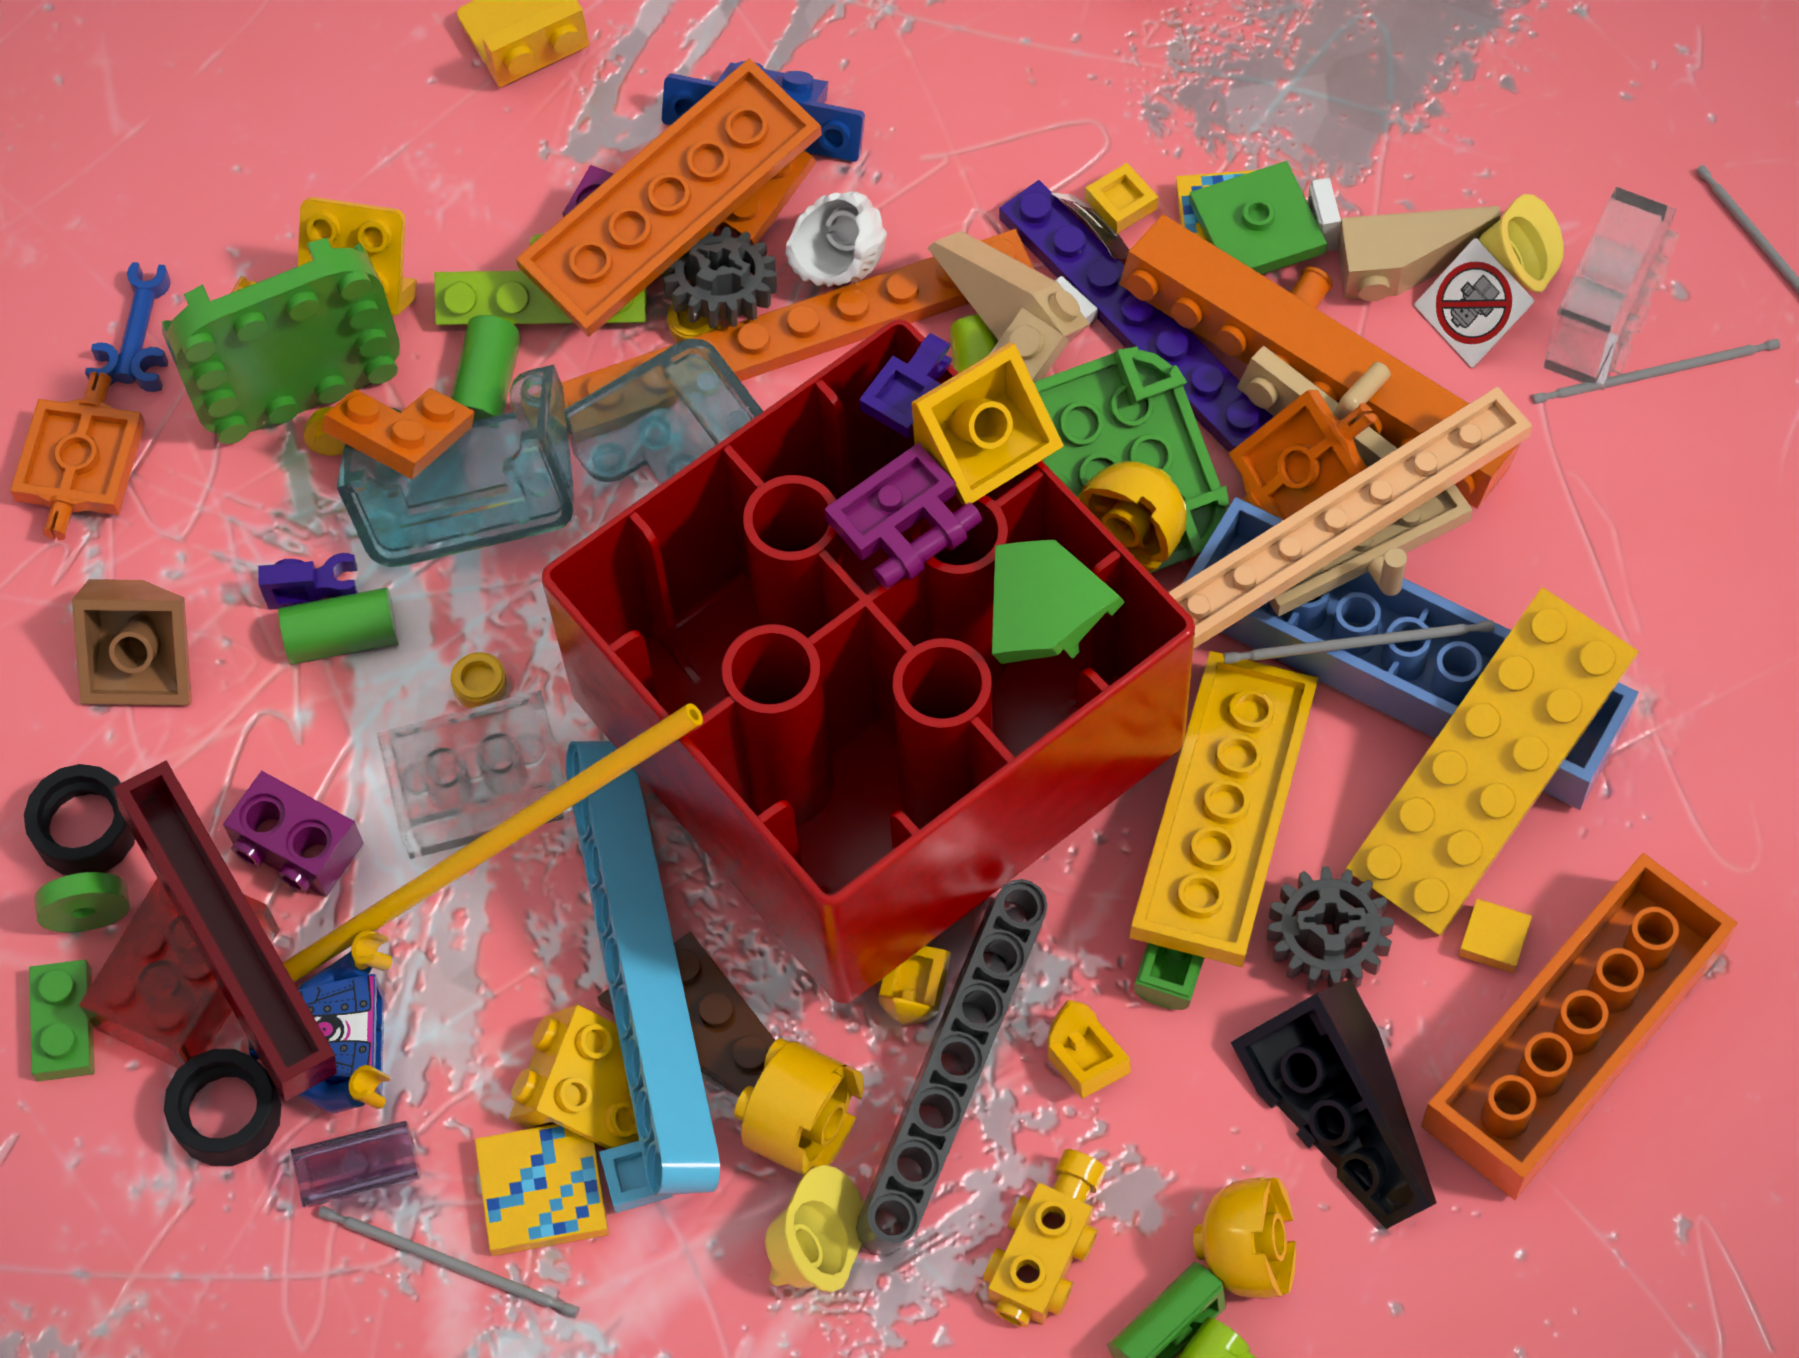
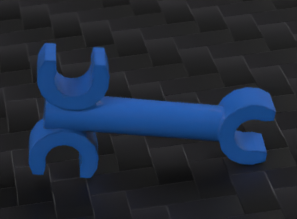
M132 262L128 268L127 277L134 296L120 352L118 354L117 350L108 343L99 342L92 344L91 351L95 360L107 361L108 364L97 369L93 367L86 368L85 374L89 380L91 372H97L98 376L102 372L112 378L110 386L117 381L125 384H131L136 381L141 389L148 392H156L162 390L163 386L159 375L145 372L152 366L167 367L168 359L162 349L157 347L143 349L154 300L163 296L168 291L171 281L166 266L161 264L158 265L157 274L152 280L142 281L143 272L139 263Z

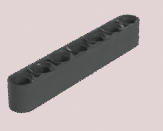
M1019 879L1005 884L984 913L857 1220L856 1230L858 1239L872 1253L886 1255L899 1250L914 1235L922 1220L1046 915V896L1041 888L1031 881ZM1012 902L1021 906L1026 912L1027 921L1018 922L1010 918L1005 911L1004 903ZM992 952L1001 956L1006 963L1007 971L999 973L991 970L984 962L983 953ZM970 1002L981 1007L985 1013L986 1023L977 1024L967 1019L963 1013L962 1004ZM941 1054H954L960 1058L965 1067V1075L956 1076L947 1072L942 1065ZM930 1105L938 1109L943 1116V1128L936 1129L926 1125L920 1117V1106ZM907 1157L916 1161L922 1170V1181L914 1182L904 1178L898 1170V1158ZM886 1210L896 1215L900 1222V1234L892 1236L882 1232L876 1225V1211Z

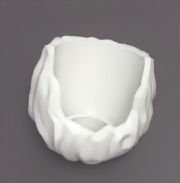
M854 191L843 194L832 193L828 196H821L815 201L814 205L808 206L805 212L798 216L791 236L787 241L785 254L788 257V264L792 267L793 272L798 274L805 282L811 280L816 286L824 284L828 287L833 284L840 286L849 282L857 283L860 279L869 275L880 261L885 249L887 232L882 226L879 210L873 207L872 202L866 195Z

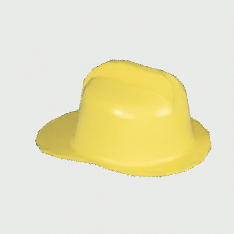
M1523 194L1516 198L1502 215L1501 219L1481 234L1478 239L1525 290H1531L1536 293H1541L1546 289L1547 284L1560 268L1564 256V242L1561 229L1553 212L1544 201L1531 194Z
M820 1165L808 1170L799 1181L788 1207L773 1219L765 1235V1247L767 1256L772 1264L769 1281L774 1286L789 1284L791 1287L800 1289L816 1287L819 1290L832 1293L843 1288L848 1280L851 1268L862 1245L858 1239L856 1226L864 1204L859 1190L849 1176L836 1167Z

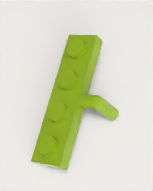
M543 234L534 235L530 239L529 246H531ZM522 271L434 272L436 325L468 324L472 317L478 315L497 316L512 324L574 323ZM647 287L606 323L647 322Z

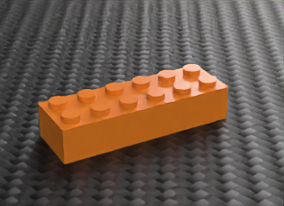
M1642 853L1429 1101L1421 1127L1513 1200H1516L1723 953L1738 922L1648 855Z

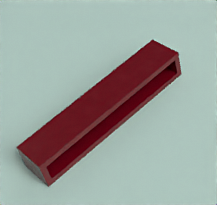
M167 760L114 786L121 815L284 1102L337 1074L334 1051Z

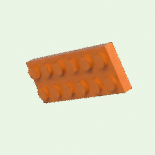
M748 58L515 258L517 266L558 308L590 337L822 135L821 125L754 61Z

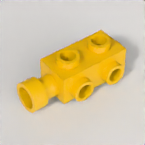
M1064 1149L1054 1170L1057 1179L1053 1188L1038 1182L1031 1198L1021 1195L1008 1223V1228L1014 1230L1015 1233L1006 1251L1000 1248L995 1249L983 1275V1281L990 1284L988 1287V1300L997 1304L994 1312L1005 1321L1026 1328L1030 1319L1043 1325L1049 1311L1056 1315H1060L1063 1311L1074 1282L1065 1279V1276L1074 1258L1085 1262L1098 1234V1229L1090 1226L1093 1206L1085 1203L1089 1193L1097 1192L1107 1171L1106 1167L1098 1160L1077 1150ZM1052 1213L1063 1218L1065 1222L1058 1229H1049L1043 1225L1042 1219L1046 1214ZM1030 1265L1033 1269L1039 1271L1038 1279L1032 1283L1020 1281L1016 1274L1021 1267Z

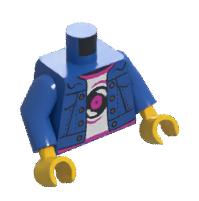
M369 930L362 931L355 937L349 953L301 983L298 987L301 996L335 1053L337 1074L298 1094V1096L330 1114L358 1108L365 1104L375 1109H381L386 1103V1098L383 1097V1082H389L391 1077L383 1073L384 993L376 975L369 973L372 968L381 971L388 970L392 966V957L377 952L380 945L388 942V936ZM249 1040L250 1056L260 1060Z

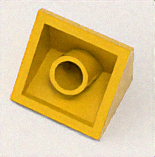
M1012 342L912 402L914 445L919 442L956 482L955 496L962 505L977 501L1064 447L1016 344Z

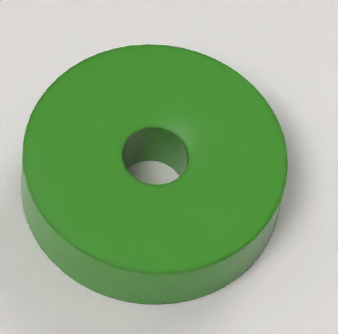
M103 872L77 873L57 878L43 885L34 896L38 923L45 929L56 932L74 933L106 927L122 919L130 909L126 882L117 875Z

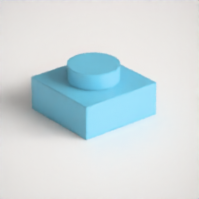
M640 1141L599 1152L615 1213L673 1197L672 1195L656 1196L652 1194L647 1181Z

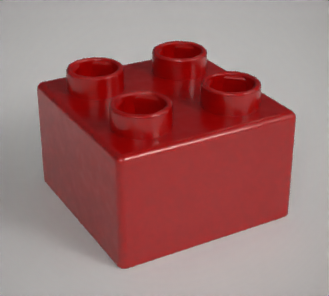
M901 319L893 320L884 325L549 563L542 573V584L572 696L616 749L689 703L699 709L703 717V722L700 726L633 768L828 996L835 1002L843 1004L852 1002L1181 749L1185 741L1195 635L1194 620L1187 611L1042 460L972 503L981 514L982 522L966 533L967 540L953 550L944 548L924 563L925 570L910 581L902 578L888 589H885L878 582L873 569L889 559V556L880 548L861 561L825 520L824 508L914 446V433L910 439L904 437L861 411L859 403L861 396L892 356L908 364L925 339L911 323ZM949 365L946 372L937 382L942 384L959 373ZM953 496L944 503L952 513L963 506L956 496ZM922 518L901 534L911 543L930 530L932 526ZM1056 540L1124 600V604L1113 616L1106 612L1079 642L1080 652L1073 659L1064 650L1057 656L1001 664L992 655L995 545Z

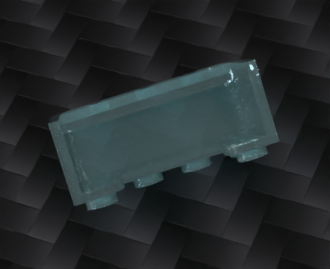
M686 339L564 409L563 412L572 452L591 477L602 482H614L647 465L660 484H662L761 414L763 410L712 344L701 339Z

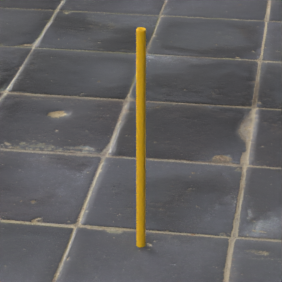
M691 703L680 708L284 961L283 964L293 982H296L351 947L353 940L360 932L365 930L375 932L700 726L703 722V717L699 709Z

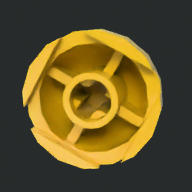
M1122 461L1106 467L1088 481L1078 496L1079 500L1148 572L1158 569L1162 562H1166L1170 558L1186 530V503L1177 485L1166 472L1145 463Z
M1256 1177L1230 1183L1213 1196L1205 1209L1203 1223L1196 1224L1194 1227L1193 1244L1197 1258L1205 1260L1208 1270L1223 1283L1224 1289L1236 1295L1267 1299L1282 1297V1295L1289 1294L1292 1289L1296 1268V1241H1288L1286 1243L1284 1222L1294 1221L1287 1190L1281 1180L1276 1177Z

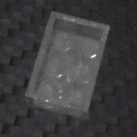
M1615 187L1557 311L1543 368L1582 383L1589 382L1595 384L1600 390H1604L1612 372L1622 374L1633 348L1632 340L1636 332H1641L1652 306L1650 302L1655 290L1659 291L1671 264L1669 259L1679 237V232L1671 230L1676 208Z
M541 690L376 733L399 832L410 859L467 845L565 783ZM572 807L547 823L573 817Z

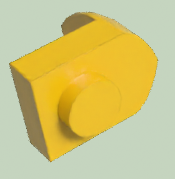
M924 946L885 976L878 995V1001L885 1012L894 1020L904 1025H916L928 1021L937 1015L952 952Z
M1067 1000L1057 1012L1049 1027L1047 1038L1048 1058L1081 1099L1130 1074V1057L1100 1024L1095 1012L1088 1005L1078 1001Z

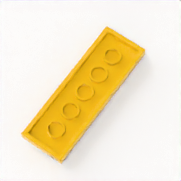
M1541 587L1345 870H1352V875L1362 882L1367 880L1373 882L1372 889L1439 936H1442L1634 662L1639 651L1544 587Z
M1209 652L1132 921L1129 938L1243 967L1316 691L1318 677L1250 660H1240L1237 663L1225 664L1222 653Z

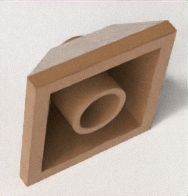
M89 579L72 599L80 704L190 705L192 697L185 598L145 580Z

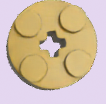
M778 1038L768 1050L764 1062L765 1069L755 1087L747 1086L740 1094L735 1105L734 1117L743 1121L741 1136L745 1148L804 1176L813 1167L820 1165L830 1166L842 1149L856 1120L855 1116L847 1113L851 1097L854 1096L862 1100L864 1079L862 1073L857 1069L798 1041L789 1042Z

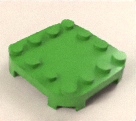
M328 238L309 242L307 246L312 258L311 262L210 301L202 284L184 294L188 306L173 321H162V334L199 422L207 431L216 433L221 443L233 444L239 442L249 432L262 429L271 424L286 423L301 412L321 404L338 402L355 389L358 390L370 383L382 384L396 376L398 367L395 360L399 356L400 341L383 285L367 251L361 243H358L352 249L332 248Z
M1138 347L1118 349L1110 355L1035 381L1034 384L1064 447L1042 461L1077 497L1088 481L1100 470L1122 461L1141 462L1161 469L1177 485L1186 503V530L1170 558L1166 562H1162L1158 569L1149 572L1153 573L1185 561L1202 552L1230 505L1227 487H1221L1184 390L1183 386L1187 383L1177 365L1172 366L1155 353L1139 350Z

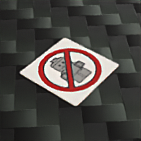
M1474 238L1415 302L1414 306L1471 368H1474L1533 305L1535 300L1477 238Z

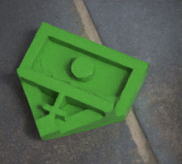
M1056 540L995 545L992 655L1001 664L1057 656L1062 650L1073 659L1080 652L1079 642L1107 612L1113 616L1124 604V600Z

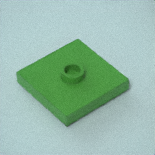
M1287 161L1191 191L1189 194V203L1206 240L1261 275L1326 254L1327 242Z

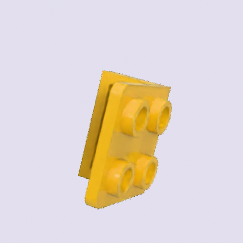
M474 0L461 6L457 11L459 23L499 88L590 46L583 9L577 0Z
M309 197L301 203L297 267L312 261L307 246L309 242L328 238L332 248L352 249L358 243H361L367 251L383 285L391 315H399L416 300L417 279L403 277L406 218L402 211L394 208L319 197Z
M578 1004L545 1016L536 1027L532 1037L531 1046L536 1049L529 1067L519 1074L513 1085L511 1099L515 1102L508 1119L527 1129L548 1122H554L606 1149L639 1141L616 1023Z

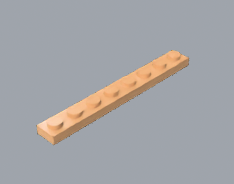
M1497 386L1169 591L1168 593L1194 620L1195 635L1193 649L1529 438L1533 425Z

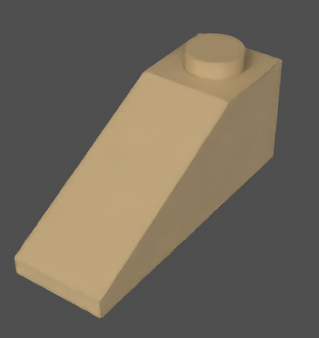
M1490 206L1341 218L1337 249L1345 300L1362 299L1365 301H1378L1388 296H1398L1446 270L1474 238L1479 239L1481 234L1500 220V207Z
M961 230L934 241L928 247V250L998 341L1022 307L1065 335L1070 340L1069 343L1090 325L1080 312L1077 300L1070 293L1064 291L1057 281Z

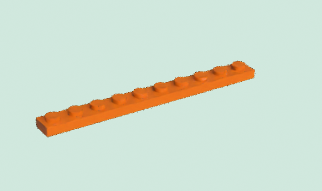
M1016 229L980 240L1034 269ZM933 256L757 316L753 321L747 319L738 322L736 327L729 325L520 397L540 450L866 339L893 320L901 319L913 323L969 304V302Z

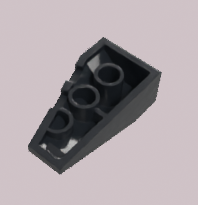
M1351 979L1314 994L1230 1042L1258 1095L1271 1109L1278 1106L1300 1129L1296 1135L1309 1148L1316 1146L1337 1168V1178L1385 1229L1437 1203L1379 1030Z

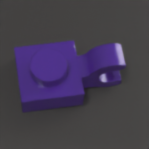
M930 333L920 344L908 364L892 356L859 399L860 410L910 439L914 433L912 402L941 385L937 380L946 372L952 362V358L945 355L950 349V344Z
M349 553L333 555L322 567L317 569L313 561L304 562L298 559H283L272 565L258 566V585L268 609H279L281 607L323 600L325 597H338L358 593L354 580H337V577L343 572L358 571V565L355 556Z

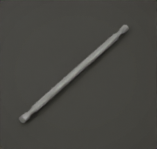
M1704 165L1698 167L1696 170L1697 174L1711 186L1713 193L1799 294V277L1721 184H1718L1712 178L1710 171Z
M1778 339L1768 340L1759 345H1746L1559 388L1554 392L1532 394L1531 396L1534 404L1543 403L1553 398H1565L1750 356L1764 350L1780 349V342Z
M1492 620L1471 625L1456 624L1260 648L1243 653L1228 652L1223 653L1224 663L1231 664L1248 659L1255 661L1459 636L1476 631L1482 633L1494 631V624Z
M321 1206L318 1212V1217L328 1221L339 1222L348 1229L542 1306L553 1307L570 1317L576 1318L579 1312L578 1306L562 1303L553 1299L550 1295L361 1220L342 1216L328 1207Z

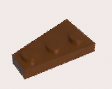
M690 931L676 941L674 946L701 1072L739 1097L747 1086L755 1087L765 1069L764 1062L768 1050L776 1040ZM608 989L599 995L597 999L600 1006L614 1014Z

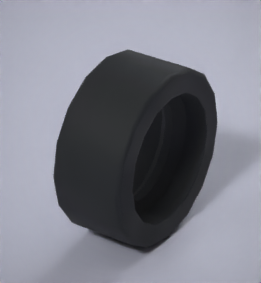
M77 764L59 768L39 782L29 795L24 811V822L28 838L46 865L62 875L85 872L104 873L125 858L134 846L135 837L118 808L114 786L121 782L117 776L99 766ZM86 794L101 795L108 799L113 807L114 817L112 824L102 837L89 845L76 848L62 847L53 840L50 835L49 826L53 815L61 805L74 797Z
M212 1049L193 1056L175 1072L166 1089L164 1113L171 1133L192 1158L210 1166H234L253 1159L270 1144L280 1126L282 1104L276 1086L268 1072L254 1057L236 1049ZM223 1077H237L246 1081L254 1089L257 1098L256 1112L251 1121L238 1133L224 1138H208L199 1134L192 1126L189 1116L190 1104L196 1093L209 1082Z

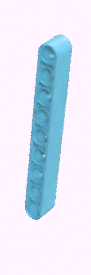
M571 741L566 755L567 781L615 751L616 747L610 741ZM632 768L572 807L649 1188L652 1194L656 1196L714 1192L717 1189L720 1176L719 1153L638 773Z

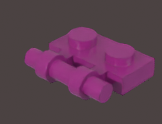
M919 442L824 508L825 520L861 561L880 548L889 556V559L873 569L876 579L885 589L890 588L902 578L910 581L925 570L924 563L944 548L953 550L967 540L966 533L980 524L982 517L977 508L970 502L954 513L946 507L944 503L956 495V482ZM924 518L932 528L909 543L901 533Z

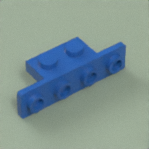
M745 61L730 62L717 82L673 73L668 74L664 80L662 122L672 125ZM756 63L821 125L822 135L804 151L853 162L859 159L862 150L865 121L863 111L824 104L827 100L828 81L814 79L811 74L803 71L783 73L764 69L761 64Z

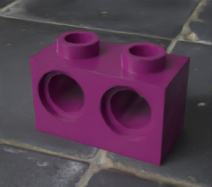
M262 770L223 823L233 843L231 850L240 859L254 867H260L263 862L279 871L277 873L278 877L291 888L301 893H306L310 888L325 897L331 892L364 844L354 820ZM266 820H279L278 824L270 831H256L258 826ZM317 844L326 845L324 851L313 858L302 857L305 850Z

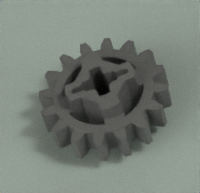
M724 227L720 236H713L712 232L708 233L663 272L664 296L666 299H672L673 311L675 313L688 309L689 322L695 323L701 317L708 318L710 328H715L719 319H727L731 327H736L738 316L744 315L753 321L757 318V306L767 309L770 307L771 294L776 293L777 290L775 257L767 256L766 244L764 242L751 245L750 233L744 232L738 238L731 237L730 227Z
M1325 866L1322 867L1320 880L1313 881L1311 876L1303 871L1299 873V889L1297 890L1293 886L1284 884L1280 891V899L1283 903L1272 902L1269 918L1274 923L1268 924L1267 940L1278 942L1274 946L1272 957L1275 962L1286 959L1290 960L1286 975L1290 979L1298 976L1301 972L1307 974L1308 989L1313 990L1320 979L1328 980L1330 988L1339 984L1340 979L1344 978L1351 979L1357 988L1361 986L1363 978L1362 969L1376 975L1381 965V960L1378 956H1388L1392 941L1385 936L1392 934L1394 921L1393 918L1381 917L1386 912L1388 901L1385 897L1371 900L1370 895L1373 882L1370 880L1363 882L1358 887L1351 884L1353 878L1352 870L1346 869L1341 879L1338 880L1332 879L1329 867ZM1316 900V903L1309 910L1298 911L1307 903ZM1324 924L1332 925L1334 933L1337 934H1328L1327 928ZM1362 942H1366L1358 953L1347 959L1344 958V955L1351 948H1361Z

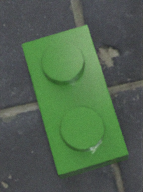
M86 959L30 966L31 1074L37 1082L95 1074L91 966Z

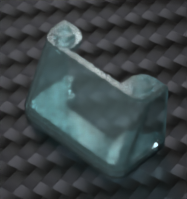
M554 364L519 374L513 380L510 389V401L514 412L473 421L472 428L413 480L347 444L344 445L337 490L362 545L372 560L388 567L405 566L552 532L563 528L571 520L574 512L575 496L563 385Z

